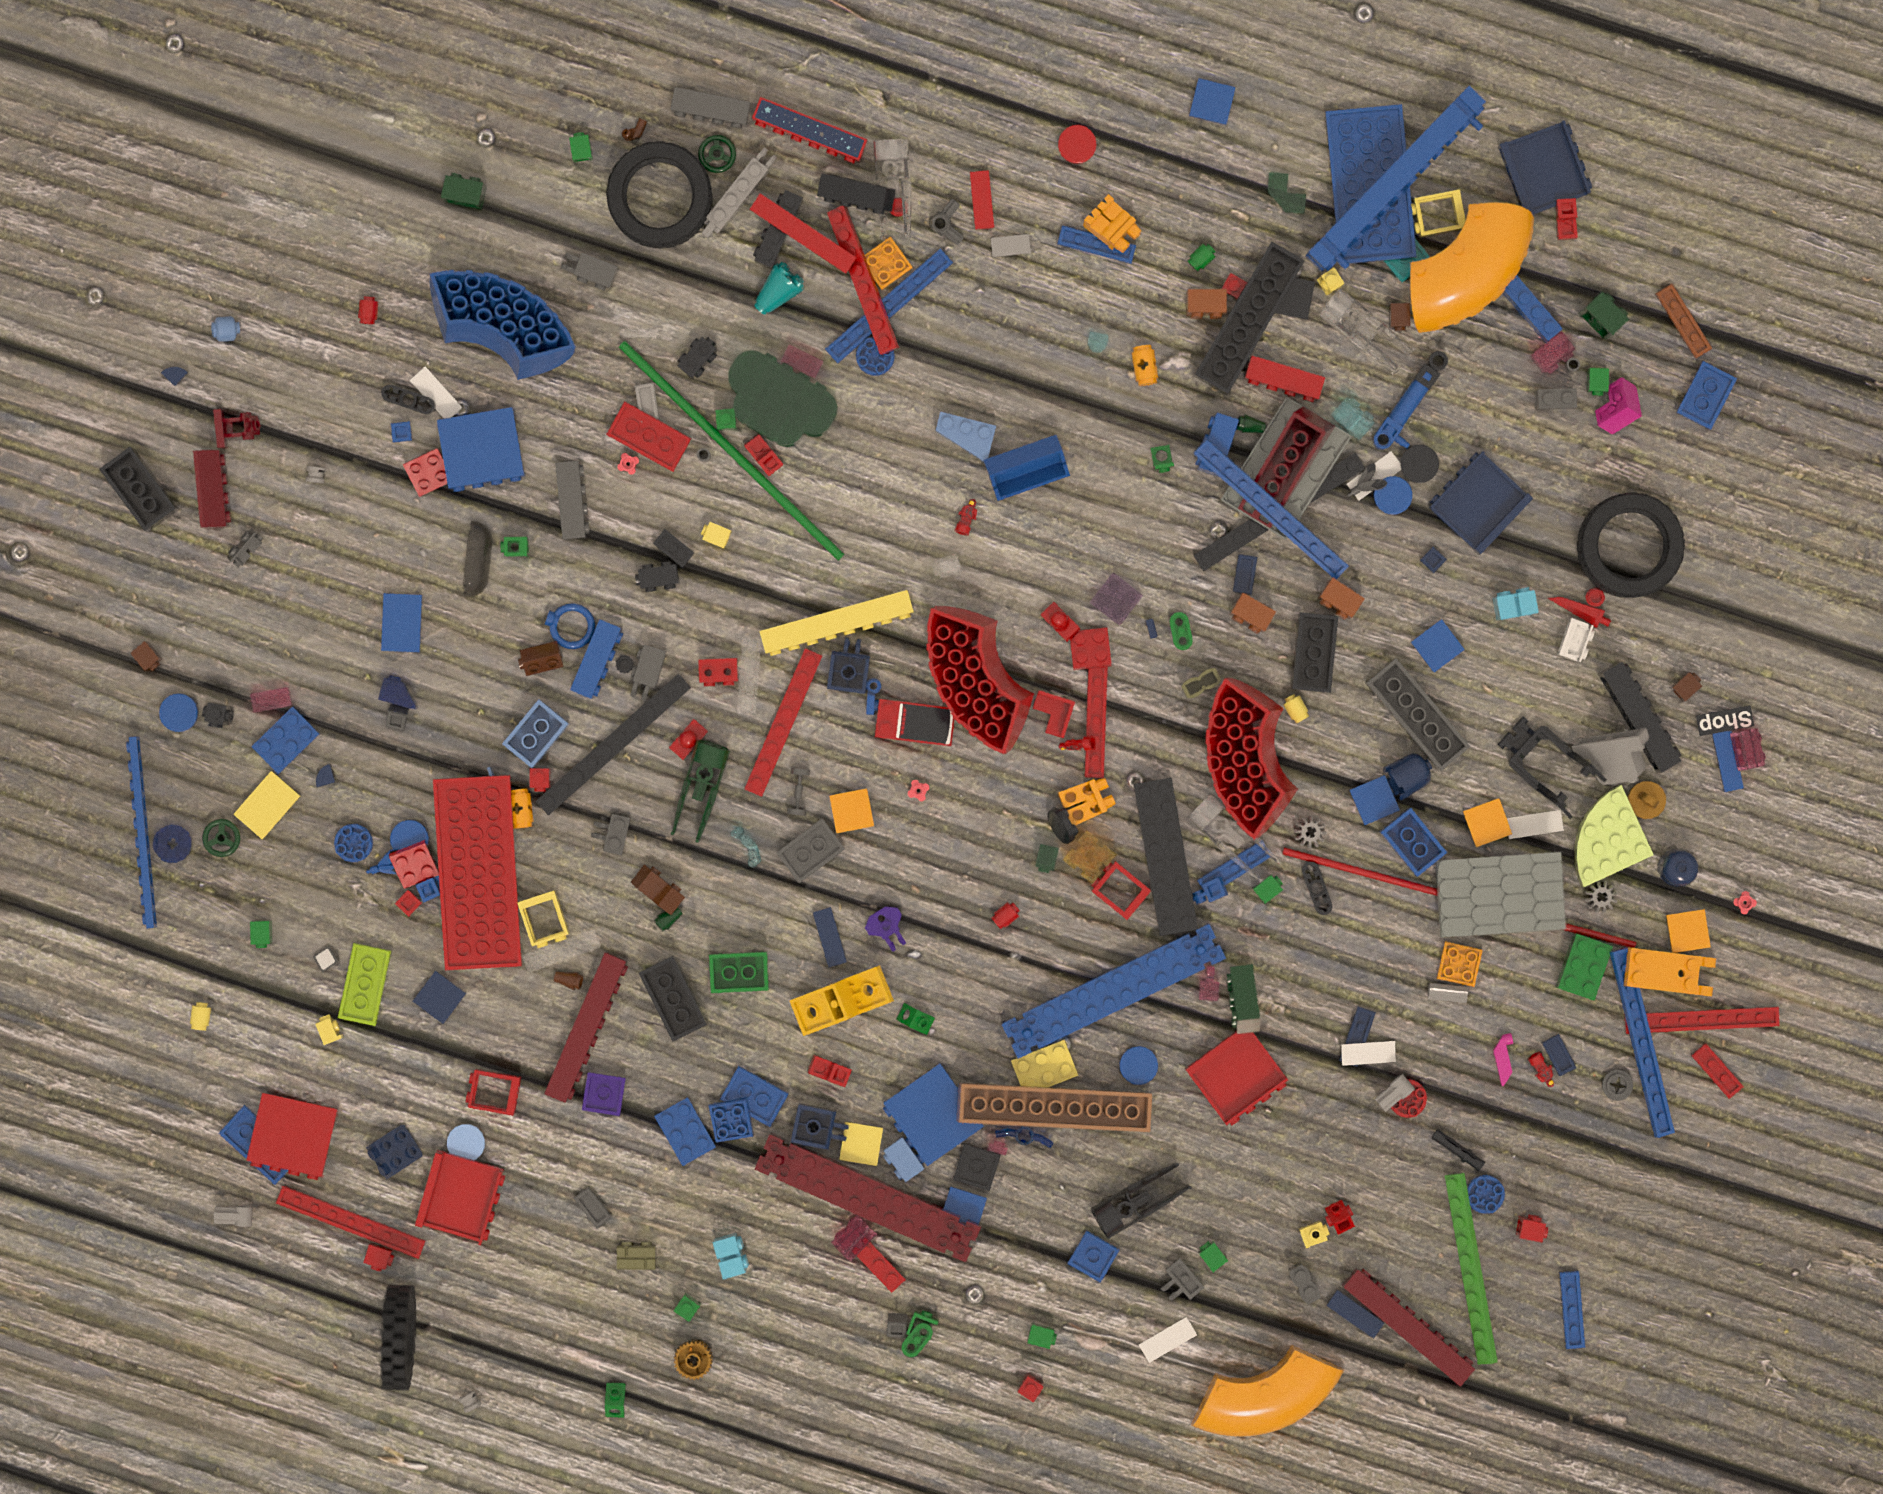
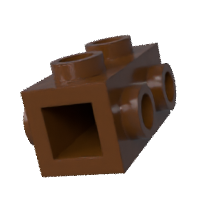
M557 641L520 650L521 658H518L520 669H524L526 676L564 667Z

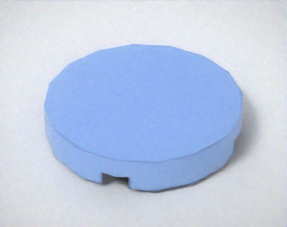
M472 1124L456 1126L447 1138L449 1153L476 1160L485 1148L483 1132Z

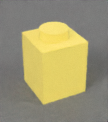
M709 522V525H704L701 535L704 536L702 540L725 549L732 531Z

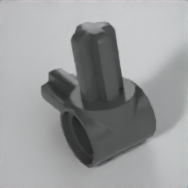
M951 199L941 212L938 211L930 219L929 226L932 231L940 236H946L954 244L958 245L964 237L951 226L952 221L950 218L960 207V204L956 200ZM937 218L943 221L941 229L935 227V220Z

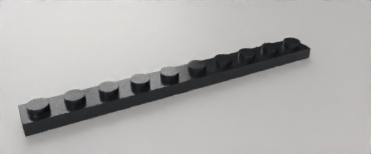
M1356 453L1351 454L1333 466L1311 503L1365 469ZM1250 519L1193 556L1204 572L1269 529Z
M678 673L536 800V803L549 816L691 689L689 684Z

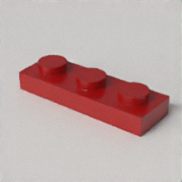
M867 1238L852 1250L891 1293L906 1280Z

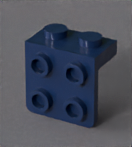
M404 1125L398 1126L366 1147L368 1156L375 1161L379 1173L386 1180L423 1155Z

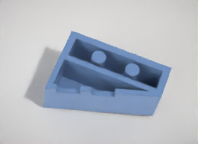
M940 412L936 427L938 434L983 463L985 459H988L996 430L995 425Z

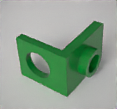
M1170 445L1151 448L1154 471L1159 470V473L1169 472L1170 468L1174 467ZM1159 450H1164L1167 453L1165 461L1157 460L1156 453Z
M904 1003L896 1020L927 1035L935 1017ZM909 1010V1017L906 1020H904V1013L905 1011Z
M924 1310L921 1313L914 1311L906 1334H910L916 1317L938 1325L939 1319L932 1317V1313Z
M606 1383L605 1417H625V1383ZM616 1409V1410H619L620 1412H618V1413H612V1412H610V1410Z

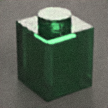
M1044 844L1039 845L1035 867H1039L1038 871L1049 873L1050 870L1054 871L1059 848Z

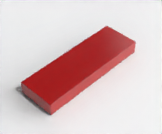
M989 170L970 172L975 230L994 228Z
M1706 1043L1691 1055L1728 1099L1732 1098L1744 1087Z

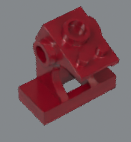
M213 410L217 448H228L227 439L242 437L243 440H253L255 435H260V421L258 416L252 415L251 412L240 413V417L224 418V410ZM244 422V432L234 433L233 423Z

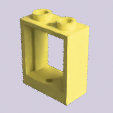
M1460 189L1414 198L1411 204L1412 214L1416 216L1417 221L1414 223L1415 233H1419L1420 238L1459 231L1465 225L1466 219ZM1451 198L1456 225L1425 231L1420 204Z
M556 890L518 902L532 946L537 945V948L548 945L547 941L555 939V942L567 939L566 935L570 934ZM552 899L563 931L536 939L526 908Z

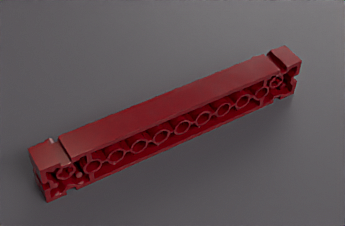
M772 1132L769 1134L764 1149L768 1151L766 1155H760L754 1170L768 1176L773 1172L777 1174L775 1179L940 1252L945 1253L946 1249L953 1252L952 1257L966 1263L973 1247L969 1245L970 1240L976 1241L982 1227L981 1224L969 1219L966 1223L959 1221L960 1215L797 1143H791L789 1146L784 1143L785 1138Z

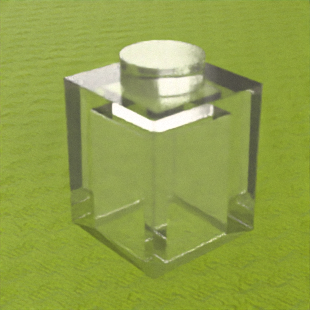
M957 554L934 560L935 565H932L935 576L939 575L940 579L962 573Z

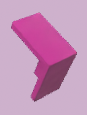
M1622 377L1609 385L1608 395L1610 402L1595 410L1598 426L1610 434H1615L1642 417L1637 388Z

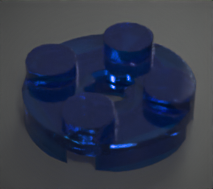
M167 825L155 834L153 849L162 861L177 863L186 859L190 854L192 838L190 833L183 827ZM172 838L178 843L174 849H171V846L168 845V841H171Z

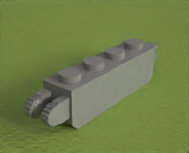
M765 147L756 158L753 157L706 217L707 220L704 223L707 227L702 232V235L709 239L714 231L718 234L726 228L769 173V168L777 157L773 155L765 166L761 164L760 160L768 151Z

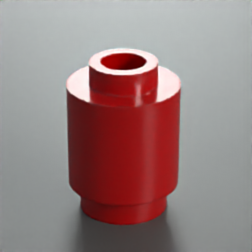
M364 296L363 300H359V323L375 325L379 302L375 301V297Z
M1006 902L994 912V916L991 919L1000 929L1006 928L1020 917L1018 914L1020 910L1013 902L1011 904Z

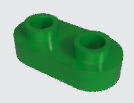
M1182 612L1174 613L1169 620L1174 646L1179 650H1187L1193 642L1189 619ZM1177 618L1182 619V625H1176L1175 621ZM1181 637L1186 638L1185 644H1180L1179 639Z
M926 1322L918 1323L902 1343L904 1355L907 1357L917 1356L933 1335L932 1327ZM920 1329H926L927 1333L925 1335H921L919 1332ZM908 1344H914L915 1348L913 1350H909L907 1347Z

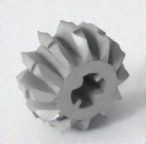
M1309 816V822H1307L1305 817H1302L1304 824L1296 823L1301 829H1294V833H1300L1295 839L1300 840L1303 838L1300 843L1301 846L1308 841L1307 848H1311L1312 842L1315 847H1318L1317 839L1324 842L1320 834H1327L1326 831H1320V829L1325 827V824L1318 826L1320 818H1317L1313 823V816ZM1308 827L1315 829L1313 837H1310V835L1306 836L1305 833L1308 831Z
M1596 881V888L1590 884L1589 888L1592 892L1585 891V894L1590 895L1589 898H1585V902L1592 901L1588 908L1591 909L1595 906L1594 911L1596 913L1599 912L1600 907L1603 913H1606V906L1612 910L1613 906L1610 902L1617 903L1616 899H1612V896H1616L1617 892H1610L1614 886L1610 885L1607 887V881H1604L1602 886L1600 881ZM1598 893L1605 894V896H1603L1605 897L1604 901L1597 900V898L1599 897L1597 896Z

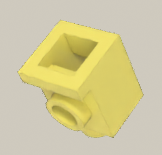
M1335 267L1317 279L1326 296L1345 284Z
M330 1014L319 1018L320 1022L316 1023V1027L323 1045L344 1037L343 1034L339 1035L340 1027L337 1020L333 1021Z
M1321 1221L1299 1228L1306 1248L1327 1241L1326 1236L1330 1235L1326 1224L1322 1225ZM1314 1231L1319 1232L1317 1238L1312 1237Z

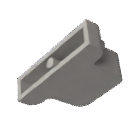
M1642 728L1579 738L1573 744L1572 749L1573 752L1582 758L1589 759L1592 765L1607 779L1604 783L1597 777L1601 784L1616 786L1622 782L1634 783L1639 780L1638 777L1645 770V763L1640 750L1645 748L1644 744L1648 741L1649 735L1647 729Z

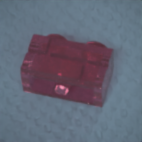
M1561 331L1530 355V358L1543 374L1546 372L1551 374L1559 368L1557 364L1561 360L1566 362L1574 356L1572 352L1575 350V347Z
M1758 728L1730 733L1738 771L1765 766L1766 756L1762 751V737L1758 732Z
M857 1215L850 1219L848 1225L835 1235V1239L831 1243L845 1258L852 1261L877 1233L867 1221Z

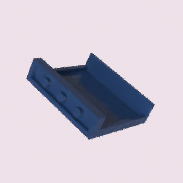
M1565 120L1498 145L1519 206L1528 209L1533 215L1556 207L1557 199H1578L1591 193V181L1585 177L1584 171L1586 168L1584 162L1578 158L1577 153H1579L1577 143L1572 141L1570 136L1572 135V129L1569 124H1566Z
M1484 451L1480 454L1476 452L1469 459L1471 463L1467 467L1462 466L1456 473L1458 477L1453 482L1449 480L1443 487L1445 491L1440 496L1436 494L1430 500L1432 505L1429 507L1478 555L1484 552L1533 499L1529 493L1526 494L1485 455Z

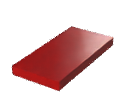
M624 401L606 434L672 472L675 471L692 439Z

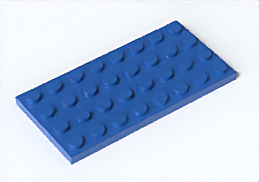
M1402 104L1325 112L1335 223L1405 153L1406 140ZM1404 186L1402 189L1405 192L1395 202L1393 200L1389 202L1391 206L1382 216L1377 214L1375 217L1378 220L1368 230L1364 228L1362 230L1364 234L1355 243L1352 241L1349 243L1351 248L1342 256L1349 264L1417 257L1410 187Z

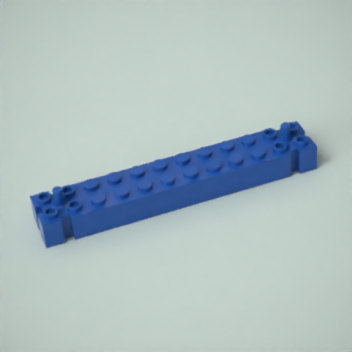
M1468 86L1305 257L1321 272L1324 269L1328 271L1336 262L1346 269L1350 264L1342 256L1351 248L1349 243L1351 241L1355 243L1364 234L1362 230L1364 228L1368 230L1378 220L1375 217L1377 214L1382 216L1391 206L1389 202L1391 200L1395 202L1405 192L1402 189L1404 186L1410 187L1418 178L1416 174L1418 172L1422 174L1431 165L1429 162L1431 158L1434 161L1444 151L1442 147L1444 145L1448 147L1458 137L1456 132L1462 133L1469 124L1477 131L1481 130L1483 125L1476 117L1485 109L1482 105L1486 101L1473 88Z
M1207 923L1195 930L1196 934L1191 937L1188 933L1023 1012L1024 1018L1016 1020V1017H1012L1002 1022L1001 1024L1007 1037L1013 1036L1015 1040L1011 1045L1017 1058L1019 1059L1031 1053L1030 1048L1035 1045L1040 1049L1205 969L1203 964L1209 961L1211 965H1214L1226 959L1220 945H1214L1212 941L1216 936L1210 924Z

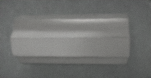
M1429 983L1428 999L1467 1003L1468 987Z

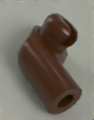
M639 118L635 128L622 131V137L626 141L641 138L647 121Z

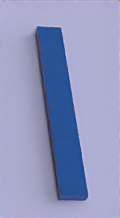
M941 248L882 299L889 319L953 264ZM863 315L825 349L837 364L872 335L866 316Z

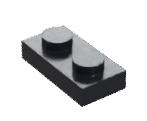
M666 529L662 531L653 543L682 568L695 554Z

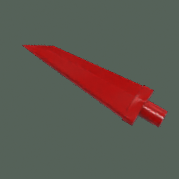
M1561 596L1548 598L1593 625V627L1597 628L1599 623L1608 627L1611 619L1603 616L1605 612L1603 609Z

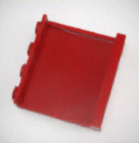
M1235 1031L1185 1068L1226 1126L1228 1124L1232 1126L1240 1120V1115L1244 1112L1246 1114L1252 1112L1256 1108L1255 1104L1259 1101L1262 1103L1271 1098L1270 1093L1274 1090H1282L1287 1086L1285 1082L1288 1081L1287 1077L1253 1032L1237 1034V1031Z
M262 1093L246 1161L251 1162L250 1166L262 1168V1164L270 1166L269 1170L280 1172L281 1168L289 1170L288 1174L295 1176L304 1173L307 1174L309 1179L318 1180L319 1177L324 1178L323 1172L339 1110Z
M437 1150L415 1226L420 1228L427 1226L478 1241V1245H482L483 1241H487L490 1230L487 1227L489 1222H493L495 1211L492 1210L494 1204H498L500 1193H497L499 1186H503L505 1181L504 1169Z

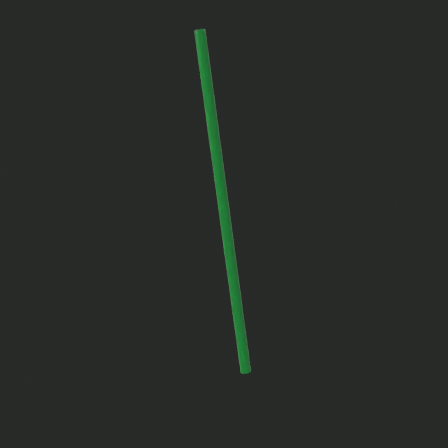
M626 341L621 343L619 348L837 561L845 555Z

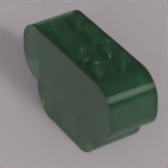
M749 350L742 352L736 357L729 369L728 379L732 389L737 394L733 402L734 413L743 425L782 447L797 445L805 435L820 437L830 431L838 417V406L834 397L826 391V386L819 382L813 384L810 382V377L802 372L796 374L793 372V367L785 362L782 365L776 362L777 358L769 353L764 355L758 351Z

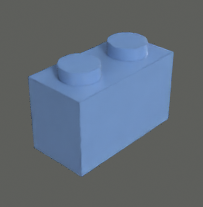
M903 1136L884 1149L885 1154L883 1157L889 1165L892 1163L895 1166L896 1170L894 1173L899 1180L904 1179L907 1182L925 1169Z

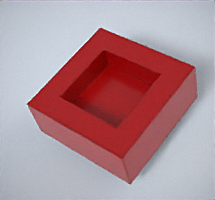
M1230 273L1221 289H1227L1228 295L1238 299L1247 282Z
M407 890L395 904L409 917L422 902L410 890Z

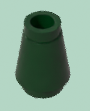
M1246 414L1243 416L1239 415L1236 430H1239L1241 433H1264L1266 422Z
M679 907L676 908L672 915L664 911L656 915L657 918L654 919V922L662 932L668 931L683 913Z

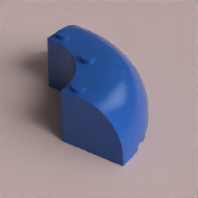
M448 270L430 273L431 298L445 343L471 342L493 350L509 364L517 380L548 372L565 363L574 354V342L567 328L559 320L558 315L547 306L544 300L526 290L524 286L512 280L508 281L499 278L495 274L484 272V274L473 272V270H466V272Z

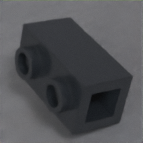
M703 337L700 339L696 338L689 346L692 349L687 354L684 352L677 360L679 362L678 368L691 379L699 378L705 371L703 367L706 363L709 362L711 364L717 357L716 343L709 337L706 339Z
M672 561L663 562L660 567H653V564L642 565V569H639L638 574H635L636 585H640V589H645V592L657 591L656 587L664 586V590L674 589L676 584H680L677 565H673Z
M208 702L207 706L204 705L202 717H205L204 721L209 722L208 726L223 728V725H229V722L233 721L234 711H232V706Z

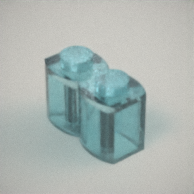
M1346 397L1330 415L1359 441L1375 424L1373 421L1374 417L1368 411L1363 412L1359 408L1360 404L1354 398L1349 399Z

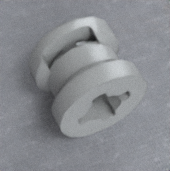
M307 466L308 476L305 481L324 484L323 475L326 473V468Z
M475 1390L458 1399L463 1404L465 1413L482 1404L480 1400H477Z

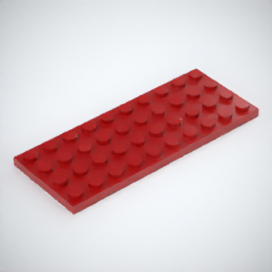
M510 775L433 779L445 970L522 966Z

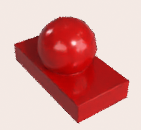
M1055 602L1040 614L1066 642L1080 630V627Z
M693 719L671 744L669 749L684 760L694 749L696 741L702 740L708 733V730Z

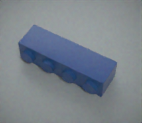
M1516 275L1514 280H1511L1505 288L1503 295L1540 338L1547 343L1563 328Z
M599 619L571 686V691L590 699L598 696L601 686H599L601 678L605 679L609 670L606 668L608 661L612 662L616 651L613 649L616 643L620 644L623 637L622 628Z

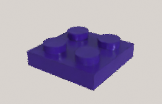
M588 1072L582 1110L620 1116L626 1078Z

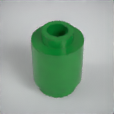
M1202 243L1189 256L1190 258L1187 262L1198 272L1216 258L1214 255L1216 251L1209 244L1205 246Z

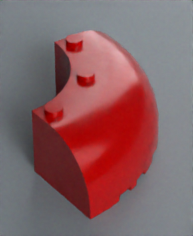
M932 607L927 626L928 663L943 703H946L954 719L959 724H962L969 731L970 735L975 736L989 748L1004 755L1007 754L1016 743L1024 727L1034 693L1016 683L1006 672L1000 661L996 647V626L998 620L957 607Z
M1225 678L1217 691L1212 710L1209 714V724L1206 730L1207 763L1216 793L1224 803L1225 809L1237 821L1241 829L1255 840L1274 824L1298 790L1284 774L1275 752V729L1284 708L1252 686L1234 678Z

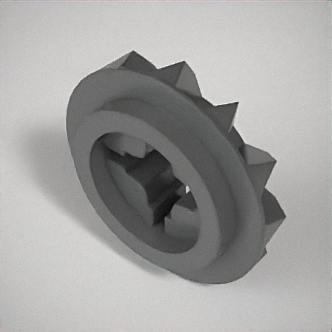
M1613 1070L1605 1075L1602 1082L1603 1091L1612 1100H1624L1633 1090L1632 1078L1622 1070ZM1619 1077L1620 1084H1623L1625 1087L1618 1088L1616 1092L1615 1087L1610 1085V1083H1616Z

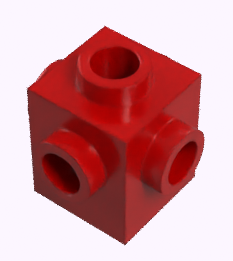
M1342 1200L1332 1203L1325 1208L1327 1212L1325 1219L1329 1227L1333 1226L1338 1235L1355 1227L1351 1218L1354 1214L1350 1206H1345Z

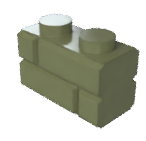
M622 1241L621 1245H617V1269L655 1270L656 1245H652L650 1241H642L640 1245H633L632 1241Z

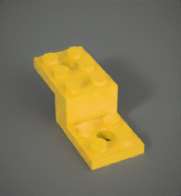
M879 965L789 1001L801 1032L805 1036L891 1003L894 999ZM867 985L872 987V994L867 991ZM811 1007L815 1009L816 1016H813L811 1014Z

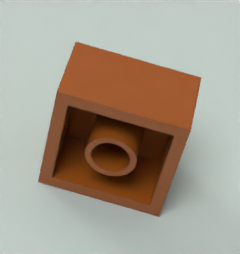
M1227 289L1187 290L1186 316H1191V319H1202L1203 316H1210V319H1221L1227 313Z
M1334 578L1329 579L1318 596V599L1321 600L1319 604L1327 609L1332 607L1336 610L1335 614L1344 620L1353 618L1365 599Z
M1241 593L1229 614L1232 615V620L1239 624L1243 622L1248 624V629L1258 634L1266 631L1276 611L1245 593Z

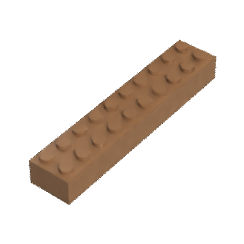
M959 1083L957 1122L1150 1132L1152 1093Z

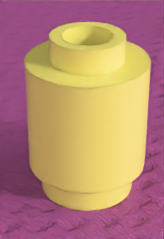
M1293 694L1284 699L1286 703L1283 706L1291 720H1294L1295 723L1309 717L1308 709L1300 695L1296 697Z
M196 1002V1005H192L191 1029L206 1031L211 1014V1007H208V1003Z

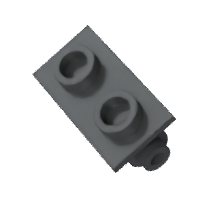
M252 528L250 531L244 532L238 545H234L228 551V560L230 562L234 560L233 564L238 568L240 565L243 566L251 556L246 550L249 549L254 553L262 544L263 538L259 534L255 536L256 532Z

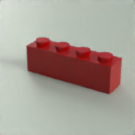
M1253 355L1250 357L1244 379L1248 380V384L1254 386L1263 384L1266 385V389L1277 392V389L1283 390L1285 395L1291 397L1296 395L1303 396L1302 400L1311 403L1314 400H1319L1325 381L1323 376Z

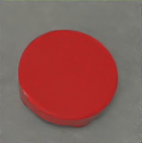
M1073 125L1061 133L1058 140V150L1066 161L1073 164H1083L1094 155L1096 138L1087 127Z
M1407 1079L1415 1088L1414 1091L1406 1098L1400 1099L1391 1109L1401 1117L1411 1118L1416 1117L1424 1110L1427 1095L1420 1083Z

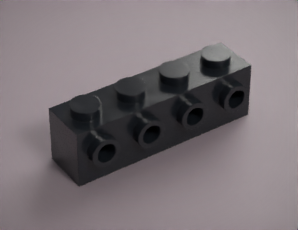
M821 173L817 196L824 197L825 202L835 203V200L840 201L842 206L851 207L854 204L857 205L856 209L867 211L868 208H871L873 213L884 215V211L892 212L896 189L833 174Z
M785 190L784 194H779L776 204H779L780 207L796 217L803 203V197ZM771 224L768 229L765 228L761 235L763 242L761 246L756 247L753 253L755 263L772 270L788 235Z

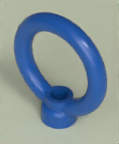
M575 603L562 605L555 612L549 610L544 624L549 626L550 634L554 641H557L558 645L567 649H578L590 642L595 631V620L591 612L586 607ZM568 611L579 612L587 620V632L578 641H567L558 633L557 624L559 618Z

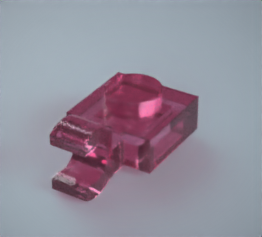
M1206 967V980H1200L1199 1000L1218 1001L1219 981H1214V967Z

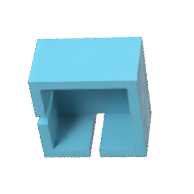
M1529 587L1515 590L1516 594H1511L1510 591L1496 593L1497 597L1492 598L1496 621L1539 613L1535 590L1530 591Z
M732 1233L715 1238L712 1243L716 1257L721 1261L718 1264L722 1278L727 1279L746 1273L749 1262L747 1255H743L741 1250L744 1247L742 1237L737 1236V1233Z

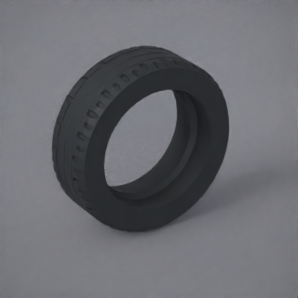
M656 141L638 145L630 149L629 152H626L616 162L609 175L606 197L610 214L622 233L642 246L663 249L687 242L704 226V222L707 220L706 217L711 211L712 187L704 166L694 154L677 144ZM648 164H671L680 169L690 182L692 188L690 208L679 222L671 226L656 228L645 225L632 214L628 206L627 189L629 182L639 169Z
M1629 492L1603 500L1588 513L1579 529L1577 552L1582 570L1595 586L1605 593L1616 597L1637 598L1662 589L1676 575L1684 557L1685 539L1679 519L1661 500L1647 494ZM1623 513H1638L1648 517L1659 528L1663 539V552L1660 561L1648 574L1637 578H1625L1614 574L1604 565L1599 555L1598 540L1603 527L1613 517Z

